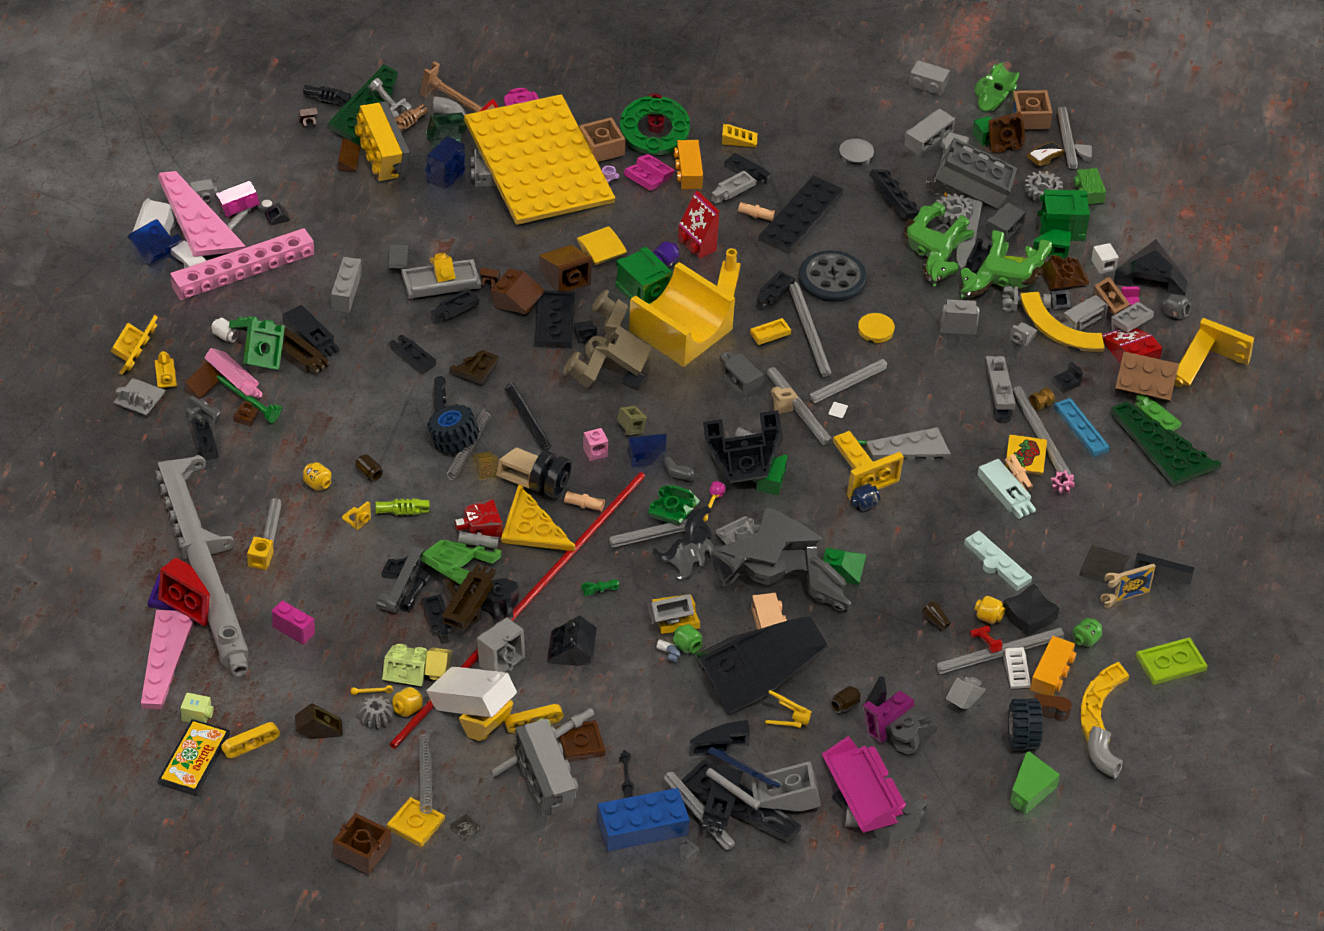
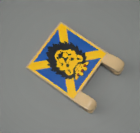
M1150 564L1120 574L1107 573L1104 580H1112L1109 581L1108 586L1110 588L1116 586L1115 594L1105 593L1101 595L1100 601H1106L1104 607L1110 608L1115 602L1149 593L1156 566Z

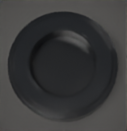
M995 407L993 418L999 423H1007L1012 418V410H996Z

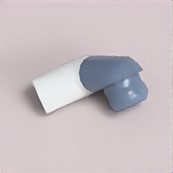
M659 639L656 649L669 653L667 659L677 662L681 654L678 648L672 643Z

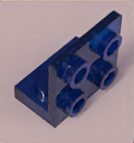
M158 219L151 221L128 235L129 240L148 265L169 254L171 249L182 240L179 234L169 235Z

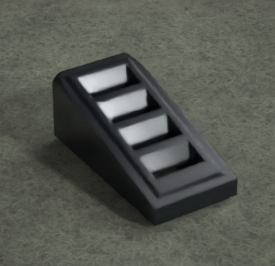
M879 676L866 702L870 701L877 707L886 701L887 689L883 676Z

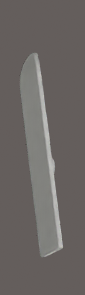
M969 194L967 198H969V202H972L973 215H971V219H968L970 224L967 226V229L973 230L974 236L962 241L957 247L956 261L960 269L966 268L968 257L975 245L983 202Z

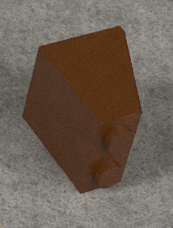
M572 244L539 255V270L554 291L571 292L591 285L592 258Z

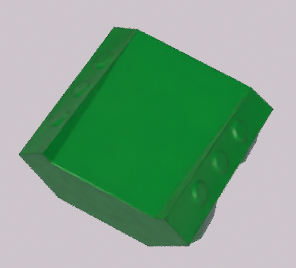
M665 485L659 489V499L651 502L647 514L652 518L677 525L687 517L700 500L688 489L675 485Z

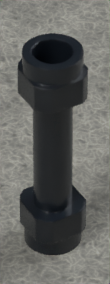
M420 571L417 574L415 585L408 597L405 596L403 598L400 608L404 612H410L414 608L415 599L421 588L428 584L430 575L426 571Z

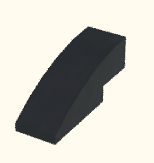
M748 720L722 724L697 735L690 740L689 757L711 755L708 752L711 747L730 754V747L749 746L750 729Z

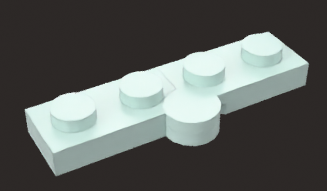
M977 531L965 539L964 545L983 561V570L985 572L995 573L998 571V575L1016 591L1031 583L1032 577L983 533Z

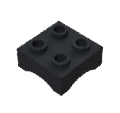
M1035 584L1030 585L1019 595L1009 597L1003 602L1005 614L1027 635L1058 619L1060 608L1048 601Z

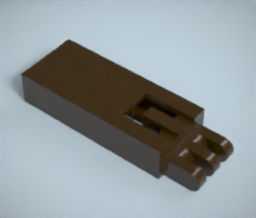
M285 327L281 351L283 358L305 374L312 372L317 375L325 367L330 366L329 360L323 357V353Z
M477 563L473 571H469L442 614L444 624L466 631L493 588L492 579L496 574V569L491 568L489 571L488 566H484L482 569V564ZM477 585L476 588H473L474 594L468 595L472 587Z

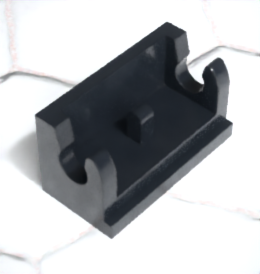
M977 238L966 264V268H969L975 274L983 265L992 247V244L989 243L988 248H984L982 246L983 239Z
M193 419L192 433L198 455L204 457L205 460L219 458L208 419L204 420L205 425L199 426L197 419Z

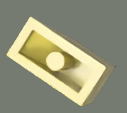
M434 647L427 651L424 675H430L429 679L438 680L449 669L453 650Z

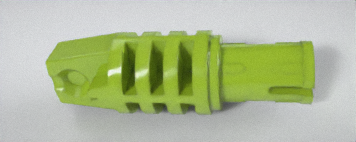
M406 498V500L395 499L388 502L375 501L376 514L393 513L395 516H415L429 513L430 503L429 500L412 498V500H409V498Z

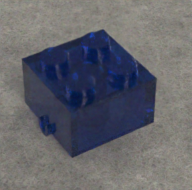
M446 136L427 155V167L424 170L427 173L428 183L445 190L454 183L457 177L464 173L466 168L465 144Z

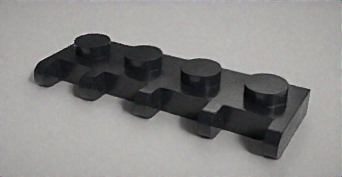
M871 170L869 176L889 199L892 206L898 210L900 216L904 219H914L920 212L916 208L917 204L908 199V193L900 189L897 180L891 178V172L889 170Z

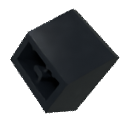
M579 615L567 623L554 628L550 635L547 662L579 666L591 660L594 653L597 627Z

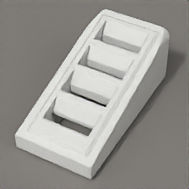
M1024 648L1005 649L1003 660L1010 689L1030 688L1031 683ZM1014 678H1024V680H1014Z

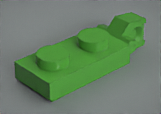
M1143 394L1136 396L1135 405L1145 413L1147 418L1160 422L1161 427L1166 430L1169 428L1173 432L1181 427L1182 422L1152 399L1149 400Z

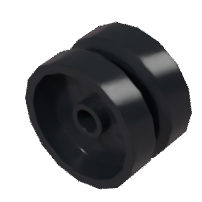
M547 450L542 451L531 470L529 488L538 493L544 491L546 496L557 499L563 493L572 470L571 460L563 456L557 458L555 453Z

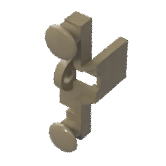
M603 290L597 296L591 308L593 313L597 311L606 317L603 328L606 330L604 336H594L586 343L585 351L589 358L586 363L578 359L580 352H575L569 357L562 371L564 376L567 374L571 375L586 388L595 381L606 356L638 376L652 348L620 326L628 305L619 299L614 302L608 298L609 290ZM615 338L616 342L612 344L611 341Z

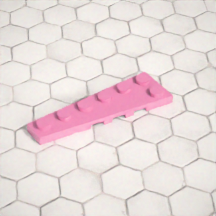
M156 610L141 708L162 709L170 684L175 676L176 667L179 665L182 651L186 647L187 638L190 636L195 620L179 611Z

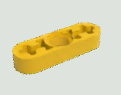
M551 704L511 714L505 719L504 723L508 732L514 734L516 727L536 722L540 718L549 719L551 724L558 723L563 719L564 714L560 705Z
M268 722L227 739L222 744L221 749L227 758H234L276 740L280 735V731L275 723Z

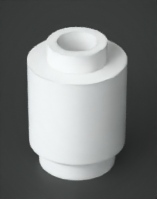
M219 318L212 323V333L222 340L234 343L238 339L240 330L229 328V321Z

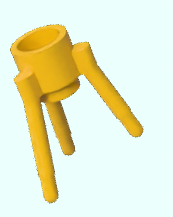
M772 690L768 692L780 700L779 704L794 711L792 719L795 722L765 720V724L794 726L799 729L802 725H808L812 714L811 710L799 706Z

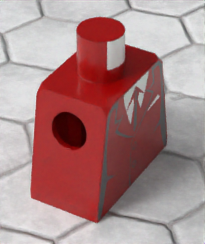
M493 498L466 506L464 508V518L454 521L456 531L467 529L468 533L477 534L479 532L482 533L481 535L502 537L503 524Z

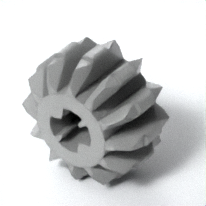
M373 695L371 699L365 697L364 702L360 703L358 716L362 720L363 726L368 725L370 729L374 726L379 730L381 725L386 727L388 722H391L393 707L389 699L383 700L382 695L379 698H375Z

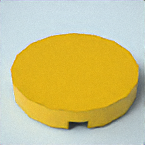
M870 313L859 320L858 332L866 341L871 340L873 343H883L890 340L894 334V322L884 314Z

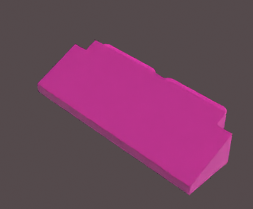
M847 736L822 753L863 833L898 823L895 816L903 814L902 809L905 808L906 803L892 778L885 779L888 775V770L875 747L867 748L864 745L859 749L852 739Z

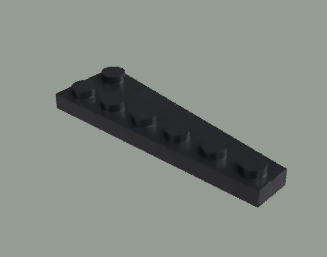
M706 759L701 761L681 780L695 797L707 802L713 780L706 775V772L709 768L714 771L717 769L715 765ZM740 783L739 788L754 798L753 792ZM736 796L731 815L787 843L801 830L799 823L779 809L759 807L755 810ZM716 799L714 805L715 807L717 806V803L720 802V800ZM722 801L720 803L723 804L721 810H723L725 801Z

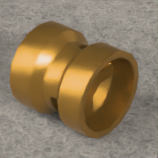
M1046 387L1041 389L1039 393L1034 392L1030 394L1029 401L1034 410L1039 411L1044 409L1045 406L1053 405L1055 403V396L1051 389Z

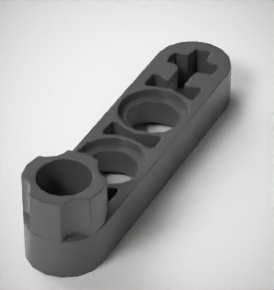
M413 546L391 593L380 592L376 604L377 608L395 614L399 611L402 600L406 596L421 565L422 553L425 552L424 548Z

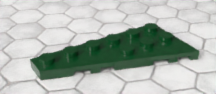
M383 64L328 122L327 128L361 146L360 137L355 133L360 106L386 102L378 92H372L368 86L375 79L379 78L383 83V90L391 97L398 72Z
M1126 401L1111 407L1110 413L1173 486L1221 468L1220 461H1213L1207 457L1208 454L1206 452L1193 448L1192 443L1169 428L1167 430L1160 426V422L1150 420L1143 411Z

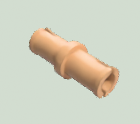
M740 202L738 213L753 216L755 219L758 217L772 221L775 215L774 210L761 208L757 204L754 206Z
M1015 454L1010 455L1011 460L1007 457L1005 462L1010 468L1012 475L1028 492L1027 487L1031 490L1033 485L1026 475L1027 471L1025 468H1022Z
M567 491L564 503L580 506L581 509L590 508L602 512L605 500L589 497L588 494L580 495Z

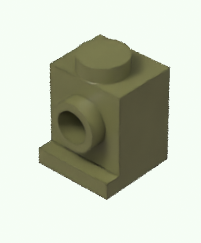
M636 406L620 407L617 421L626 429V435L643 434L647 417Z

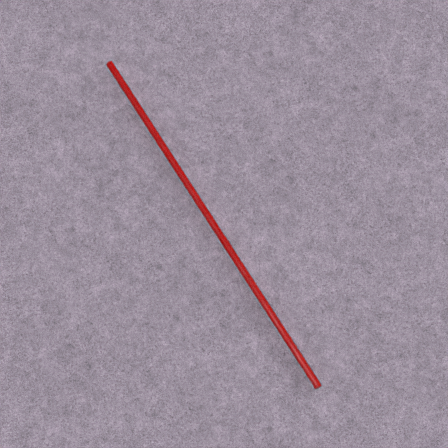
M639 472L574 543L575 551L567 550L513 609L514 617L510 620L514 621L642 482L645 478L644 473ZM478 648L460 666L461 668H470L479 659ZM431 699L389 743L392 749H396L434 708Z

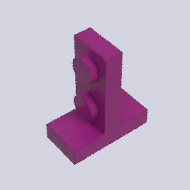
M898 691L878 707L870 701L866 702L863 705L867 734L880 743L884 742L887 739L885 728L914 707V699L902 691Z

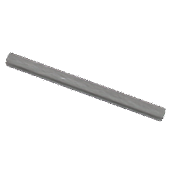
M794 282L790 284L789 289L820 373L823 377L831 375L829 364L800 286Z
M1013 387V395L1037 438L1047 440L1046 453L1056 471L1060 473L1067 470V474L1072 475L1022 387Z
M1056 628L1004 643L1002 651L991 654L987 648L941 661L936 664V669L939 674L971 666L1004 656V650L1007 648L1023 647L1026 650L1049 643L1052 636L1063 639L1064 632L1062 628Z

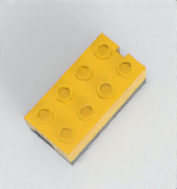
M380 102L360 106L355 133L360 137L361 147L366 151L368 162H371L373 174H376L379 181L406 177L410 151L388 103Z

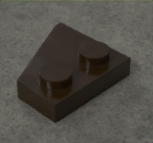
M481 350L475 353L474 356L465 358L462 364L458 366L452 365L450 373L482 385L499 362V356Z

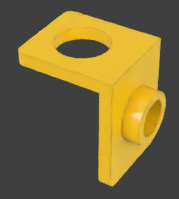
M367 501L359 508L353 507L342 516V520L358 530L371 520L370 502ZM353 514H355V521L349 519Z

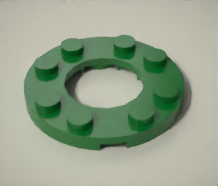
M652 96L639 98L631 102L624 109L620 120V132L624 136L625 142L634 150L650 155H663L673 152L674 148H677V140H687L690 131V119L685 109L679 103L666 97H662V99L652 98ZM649 114L663 115L671 122L672 129L667 136L661 139L656 137L647 138L646 135H642L638 130V123Z

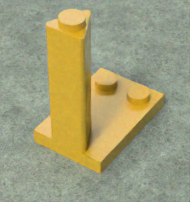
M1202 318L1197 334L1179 363L1174 385L1176 387L1190 386L1209 351L1248 365L1251 359L1254 337Z

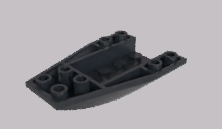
M811 616L787 620L729 637L695 654V658L702 670L708 674L718 692L721 703L729 715L766 697L770 690L776 689L827 649L828 644Z

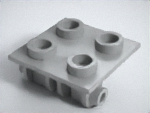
M132 378L126 387L117 388L116 394L118 397L113 403L147 416L166 390Z

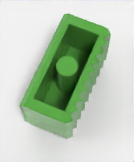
M1078 169L1076 177L1073 178L1074 187H1077L1078 190L1087 191L1088 204L1105 203L1106 190L1098 169Z

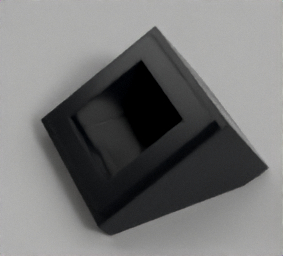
M279 202L264 212L271 226L290 221L287 211Z
M1069 290L1050 292L1053 310L1071 308Z

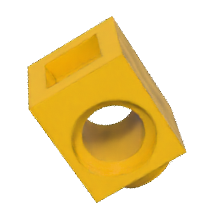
M254 536L247 552L248 567L262 570L268 569L274 554L273 540Z

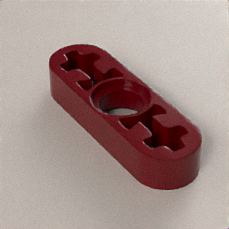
M657 93L648 95L652 96V98L662 99V96ZM648 115V128L652 133H661L664 130L663 115Z

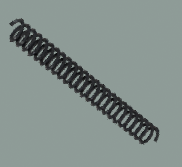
M507 384L505 387L507 394L542 450L550 449L552 444L548 441L549 439L545 436L544 431L536 418H534L535 416L531 413L530 408H528L527 403H525L515 384Z

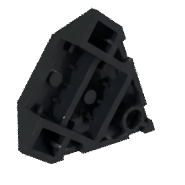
M1157 239L1115 270V285L1132 287L1133 277L1169 282L1167 293L1186 295V278Z

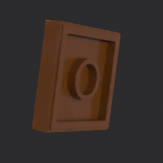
M596 720L583 722V725L573 728L558 737L563 748L564 759L568 760V762L606 756V750Z

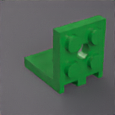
M247 316V318L237 317V320H230L229 328L247 331L243 364L279 370L285 325H276L271 320L258 321L257 317ZM263 343L266 345L265 353H262L261 351V345Z

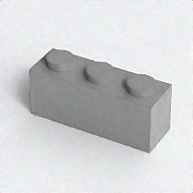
M939 108L912 129L907 130L904 146L921 156L943 138L947 137L949 132L952 133L954 131L955 118Z
M343 257L331 293L332 310L350 313L362 276L361 259Z

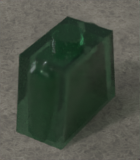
M463 113L430 116L426 135L432 147L458 145L467 129Z

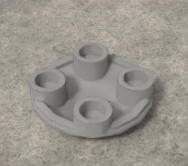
M862 139L846 140L839 148L842 160L846 163L868 164L874 154L873 146Z

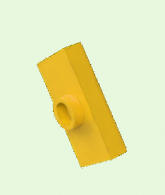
M781 318L751 328L750 334L756 343L761 345L791 335V329L784 319Z

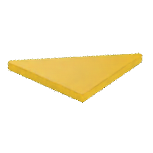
M518 485L501 542L505 544L575 551V544L567 538V535L559 526L555 525L552 518L538 506L533 497L526 493L523 486Z

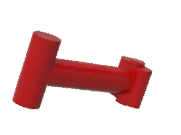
M988 625L969 631L971 638L979 636L989 645L988 649L991 654L1002 651L1003 644L1001 639L994 640L988 634L990 633Z

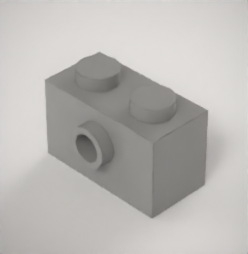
M690 594L648 604L652 624L665 621L668 624H674L679 622V618L689 617L694 614Z

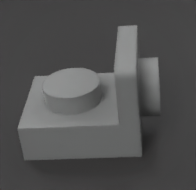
M1021 322L1019 326L1013 325L1011 327L1010 340L1026 347L1037 335V330Z

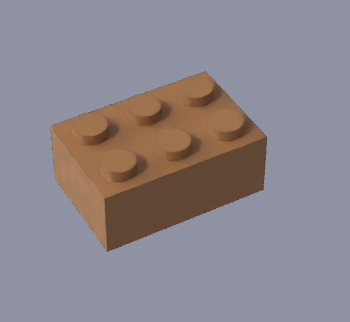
M1123 352L1115 389L1171 402L1179 364Z

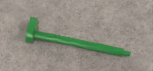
M217 376L223 385L264 413L267 422L274 423L278 419L283 409L282 406L276 404L272 406L269 404L267 408L253 397L243 393L225 377Z

